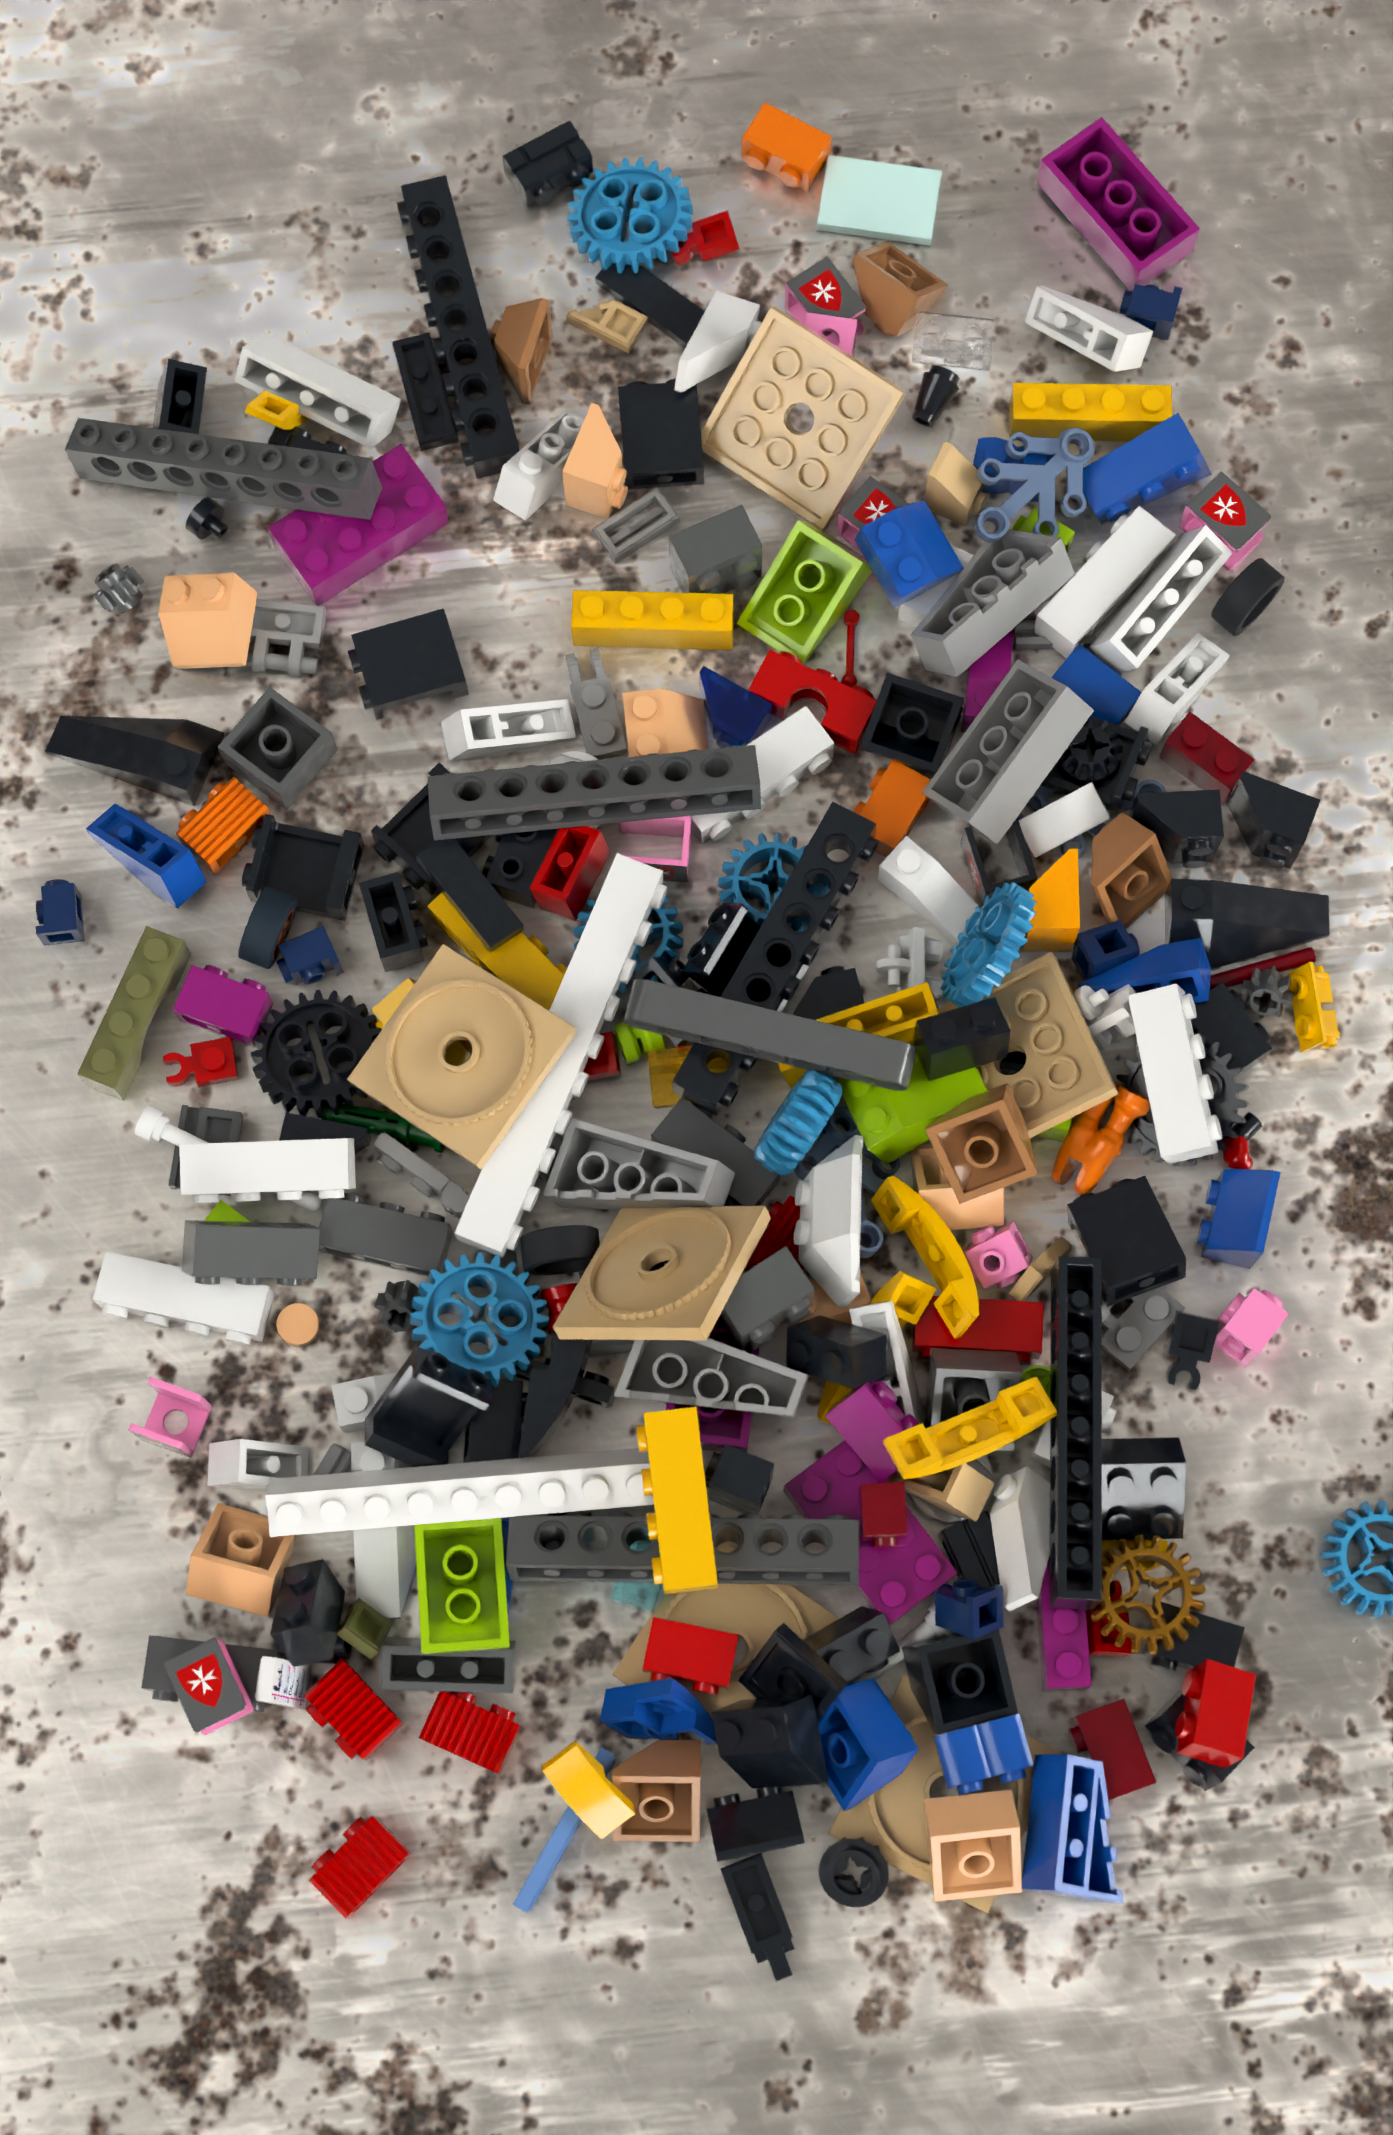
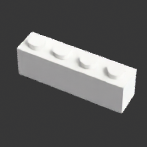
M266 332L242 347L234 380L259 394L266 390L300 405L299 414L369 448H373L392 433L401 401L400 398Z
M1140 506L1130 516L1123 514L1113 525L1110 531L1112 534L1105 543L1098 541L1086 555L1085 560L1087 562L1079 571L1073 568L1075 575L1060 587L1062 589L1053 598L1050 596L1034 612V615L1037 616L1034 633L1039 637L1044 636L1053 643L1052 647L1066 659L1079 644L1084 645V643L1078 642L1085 635H1094L1142 584L1173 546L1176 534Z
M1207 525L1184 533L1089 648L1118 674L1137 669L1233 552Z
M807 706L746 745H755L761 809L691 816L692 832L701 844H704L711 838L713 841L720 840L732 830V824L744 816L746 819L756 816L765 808L766 801L777 794L779 797L787 795L798 786L799 779L810 772L812 775L818 774L829 766L832 762L834 742Z
M1177 983L1128 995L1161 1158L1171 1164L1219 1153L1216 1141L1222 1139V1131L1217 1115L1211 1116L1208 1100L1213 1099L1214 1094L1209 1075H1202L1199 1059L1205 1058V1050L1200 1034L1194 1035L1191 1019L1196 1018L1197 1013L1192 995L1185 994V991Z
M354 1138L179 1144L181 1195H193L194 1203L219 1202V1194L235 1193V1201H261V1192H277V1200L303 1199L302 1191L319 1190V1199L345 1198L344 1189H356Z
M105 1251L93 1301L103 1308V1314L110 1317L127 1319L128 1313L144 1316L143 1322L155 1327L168 1328L169 1322L185 1325L184 1331L193 1335L209 1337L210 1331L226 1334L225 1340L228 1342L249 1346L251 1340L263 1342L275 1293L269 1286L237 1284L236 1279L221 1277L220 1284H199L194 1282L195 1277L183 1272L182 1267Z

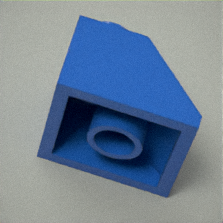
M925 500L896 508L861 527L854 539L894 609L957 575L964 569Z
M1224 1169L1218 1180L1211 1179L1205 1204L1212 1205L1209 1220L1202 1219L1197 1236V1244L1203 1245L1202 1258L1250 1269L1264 1253L1281 1172L1274 1170Z
M874 1678L846 1686L818 1722L829 1781L827 1785L843 1811L852 1809L901 1775L919 1750L912 1735L905 1728L891 1706L888 1697L883 1693Z

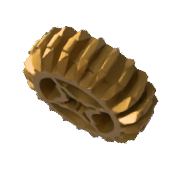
M1136 1535L1134 1550H1130L1127 1541L1121 1539L1118 1542V1547L1122 1555L1118 1557L1110 1548H1107L1103 1553L1110 1565L1108 1567L1102 1563V1601L1098 1604H1101L1102 1609L1092 1613L1091 1618L1093 1622L1107 1618L1109 1622L1103 1626L1101 1634L1106 1637L1116 1629L1119 1635L1114 1645L1118 1648L1124 1644L1126 1637L1133 1639L1131 1652L1134 1654H1138L1141 1641H1147L1150 1655L1157 1653L1156 1640L1160 1639L1168 1651L1174 1648V1642L1170 1636L1172 1633L1180 1640L1186 1641L1189 1635L1181 1625L1185 1623L1190 1627L1196 1628L1200 1622L1189 1611L1200 1612L1205 1608V1603L1192 1599L1193 1595H1201L1206 1591L1205 1585H1191L1190 1583L1191 1580L1200 1576V1569L1197 1567L1188 1571L1184 1570L1183 1567L1188 1564L1191 1556L1189 1553H1185L1178 1560L1174 1559L1172 1556L1177 1548V1544L1174 1542L1168 1545L1166 1553L1158 1550L1161 1543L1159 1536L1153 1537L1151 1548H1144L1143 1536ZM1149 1560L1157 1562L1169 1569L1174 1575L1159 1579L1152 1578L1146 1574L1138 1561ZM1125 1566L1129 1573L1131 1590L1121 1596L1120 1599L1111 1602L1109 1594L1110 1582L1117 1571ZM1139 1581L1141 1585L1147 1584L1148 1589L1150 1586L1155 1590L1159 1589L1152 1599L1153 1607L1151 1605H1144V1600L1142 1603L1133 1600V1597L1139 1592ZM1180 1587L1182 1592L1180 1612L1174 1620L1167 1624L1163 1617L1164 1612L1161 1607V1599L1170 1594L1172 1590ZM1133 1610L1140 1611L1145 1614L1154 1629L1144 1630L1135 1628L1124 1622L1118 1614Z

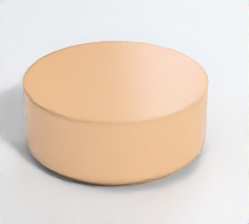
M293 1303L286 1306L279 1313L276 1322L277 1331L281 1339L293 1347H303L310 1344L317 1337L320 1327L315 1311L310 1306L302 1303Z

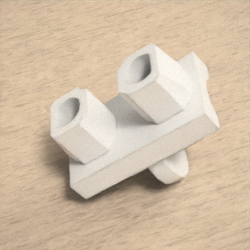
M913 927L910 929L909 934L897 938V945L888 946V958L880 959L876 962V971L880 974L888 975V987L897 988V992L928 982L937 1001L943 994V991L940 989L942 980L939 977L925 976V964L936 965L941 961L942 941L926 937L925 928Z
M1129 984L1109 995L1105 989L1095 992L1086 985L1079 987L1074 992L1075 1000L1099 1052L1105 1050L1111 1042L1112 1035L1106 1029L1114 1026L1126 1038L1135 1033L1128 995L1136 994V992Z

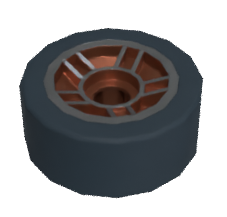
M266 887L251 912L241 939L238 957L265 969H271L281 952L278 945L286 941L290 931L298 899L273 888Z

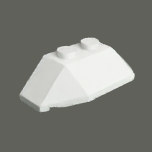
M854 1135L814 1166L805 1179L798 1182L795 1192V1204L800 1206V1219L797 1221L794 1229V1244L799 1245L798 1261L838 1307L844 1308L860 1293L863 1136Z

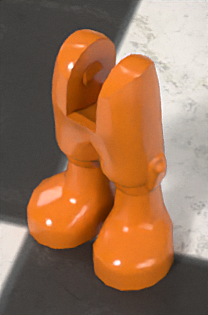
M1114 1080L1113 1082L1119 1094L1080 1113L1074 1118L1054 1163L1051 1179L1060 1185H1064L1069 1181L1079 1162L1083 1164L1074 1185V1192L1080 1196L1093 1191L1113 1159L1121 1153L1125 1139L1124 1134L1137 1117L1146 1115L1151 1109L1148 1098L1129 1088L1123 1087ZM1115 1099L1114 1109L1109 1121L1104 1128L1099 1130L1100 1121Z

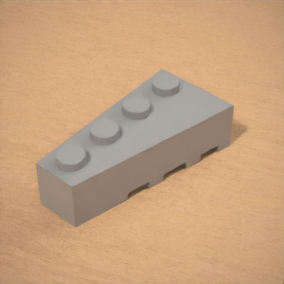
M571 1118L542 1196L562 1208L620 1210L621 1208L724 1206L735 1172L715 1159Z
M707 1338V1340H635L614 1396L626 1399L795 1417L809 1376Z

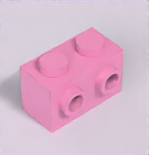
M1253 1288L1246 1297L1238 1293L1218 1318V1321L1224 1326L1216 1335L1214 1344L1246 1368L1260 1354L1289 1313L1282 1309L1284 1306L1283 1302L1267 1290L1260 1292Z

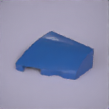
M1081 644L1075 648L1051 677L1066 685L1094 710L1091 714L1092 717L1103 721L1106 720L1118 726L1128 717L1142 693Z
M673 1678L609 1688L605 1691L600 1722L626 1738L679 1740L681 1732H691L704 1739L706 1744H717L711 1716L694 1695Z

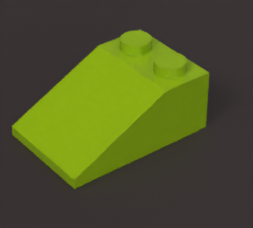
M797 520L736 624L777 651L793 654L804 665L854 601L872 569L865 557L814 524Z
M917 1054L914 1060L909 1088L906 1091L885 1089L844 1078L837 1081L842 1085V1095L861 1136H863L867 1149L885 1164L891 1163L928 1141L929 1137L925 1131L926 1126L968 1098L988 1091L977 1067L929 1081Z
M501 1518L414 1525L421 1654L510 1648Z

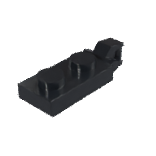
M759 1853L720 1868L751 1954L754 1953L757 1963L769 1961L776 1982L792 1976L793 1974L785 1953L795 1949L791 1940L793 1936L762 1854Z

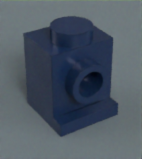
M1135 284L1133 291L1125 290L1119 313L1126 314V317L1152 330V337L1168 341L1182 288L1175 286L1173 293L1164 291L1156 285L1143 286Z
M62 879L45 882L44 886H41L42 900L36 901L37 920L39 925H42L35 926L38 938L44 946L85 941L82 895L76 885Z
M1121 920L1078 933L1071 959L1083 980L1086 981L1138 956L1140 949L1136 937L1132 933L1128 934Z
M324 926L278 945L283 958L276 962L286 983L294 980L296 985L302 982L306 985L313 984L323 979L327 975L326 972L334 969L336 976L344 973Z
M971 1579L957 1580L953 1582V1586L943 1584L935 1592V1625L973 1640L1003 1628V1586L995 1584L984 1588L979 1586L977 1581Z

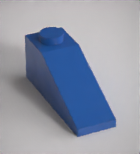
M116 803L86 828L88 834L152 893L177 909L207 883L190 849Z
M1197 938L1159 945L1078 984L1077 989L1086 985L1095 992L1105 989L1109 995L1127 984L1136 993L1177 983L1185 991V994H1191L1194 1003L1209 1001L1211 967L1202 940Z

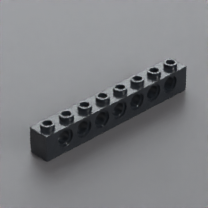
M443 175L401 185L403 201L397 202V208L402 226L410 225L412 235L405 236L410 258L419 259L421 269L414 270L420 294L428 293L430 303L423 304L429 328L436 326L439 334L438 338L433 339L438 362L446 361L448 372L442 373L447 397L455 395L458 407L451 408L456 431L464 430L467 442L460 443L465 466L473 465L477 479L500 474L503 465L518 453L520 449L447 177ZM428 222L438 223L434 227L428 228L423 226ZM436 256L447 257L445 260L439 262L432 260ZM445 290L456 291L453 295L450 296L441 295V293ZM454 324L465 325L461 330L449 329ZM464 358H472L475 360L473 363L469 365H462L458 363L460 360ZM475 392L484 394V396L478 400H471L467 398L470 394ZM483 427L494 429L493 432L487 435L476 433Z
M832 801L721 998L775 1011L778 1010L783 999L788 1002L792 999L800 984V979L796 977L803 964L807 966L812 964L820 948V944L816 942L823 929L828 932L831 930L840 913V909L836 908L842 895L847 897L851 895L860 877L859 874L855 873L862 860L866 862L871 860L878 847L879 840L875 839L876 823ZM841 849L847 852L849 857L842 862H835L827 855L832 850ZM820 883L827 886L830 891L824 896L816 897L808 892V888L813 884ZM795 918H803L809 922L810 926L804 931L797 932L790 929L788 923ZM774 953H784L790 958V961L784 966L776 967L768 962V958ZM758 987L764 988L770 993L768 999L762 1002L752 1001L747 995L752 989ZM694 1042L672 1081L673 1093L717 1116L723 1105L727 1108L732 1105L740 1089V1085L736 1084L743 1070L750 1072L758 1058ZM715 1058H723L730 1063L729 1068L722 1073L710 1071L707 1065Z
M1059 1256L1051 1269L1050 1400L1057 1410V1414L1050 1420L1049 1608L1093 1610L1102 1601L1101 1258Z

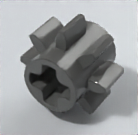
M117 563L112 564L104 569L94 581L100 590L94 593L93 596L109 612L116 608L119 613H125L137 605L143 597L138 587L144 583V580L133 567L130 568L128 565L122 569Z
M1276 966L1262 971L1254 968L1251 977L1252 981L1244 980L1241 989L1243 994L1248 995L1245 1000L1246 1009L1252 1008L1259 1015L1260 1019L1273 1014L1281 1017L1283 1004H1292L1294 993L1287 990L1290 986L1291 977H1283L1276 970Z
M410 1280L399 1281L395 1284L389 1281L385 1293H378L375 1308L381 1310L379 1323H385L388 1328L396 1333L416 1329L417 1326L409 1324L411 1313L417 1312V1310L412 1308L413 1297H423L418 1292L419 1288L411 1283Z

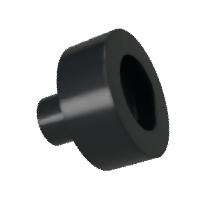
M210 497L204 498L189 514L186 521V529L199 539H205L211 533L217 538H222L228 530V525L221 521L224 508Z

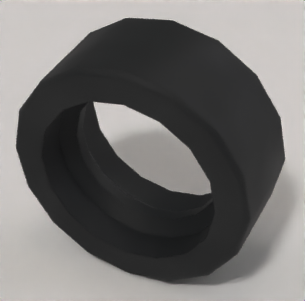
M1256 559L1238 575L1222 594L1212 610L1211 617L1233 636H1238L1272 602L1284 584L1285 577L1264 559Z
M564 1225L538 1229L524 1234L520 1237L523 1270L533 1275H558L586 1270L600 1246L598 1228L586 1225Z

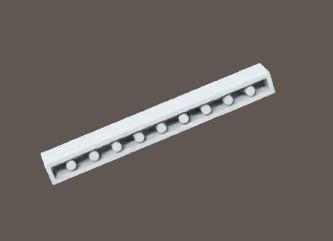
M619 853L616 854L549 1010L574 1026L578 1032L481 1169L454 1234L457 1240L493 1255H499L503 1259L508 1249L515 1251L523 1232V1227L518 1226L524 1210L532 1211L539 1195L540 1189L534 1187L540 1172L547 1174L553 1163L556 1150L551 1149L554 1138L557 1133L564 1135L572 1116V1112L567 1110L573 1095L580 1097L588 1079V1074L584 1073L583 1070L589 1057L597 1058L604 1041V1036L599 1034L605 1020L610 1022L613 1020L620 1003V998L615 997L621 982L628 984L636 965V961L631 959L636 945L644 946L650 933L652 924L647 922L652 907L659 910L665 898L668 887L662 885V870Z
M639 1448L270 1479L265 1495L270 1537L654 1505L653 1495L644 1496L641 1469H650L648 1451L639 1452Z

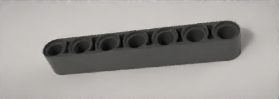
M635 979L633 981L624 1022L627 1025L641 1030L811 1071L815 1070L819 1073L896 1091L908 1090L917 1051L914 1045L903 1041L645 979Z

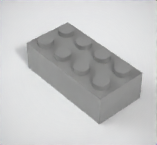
M1018 659L922 793L950 816L971 827V829L997 845L1094 710L1066 685Z

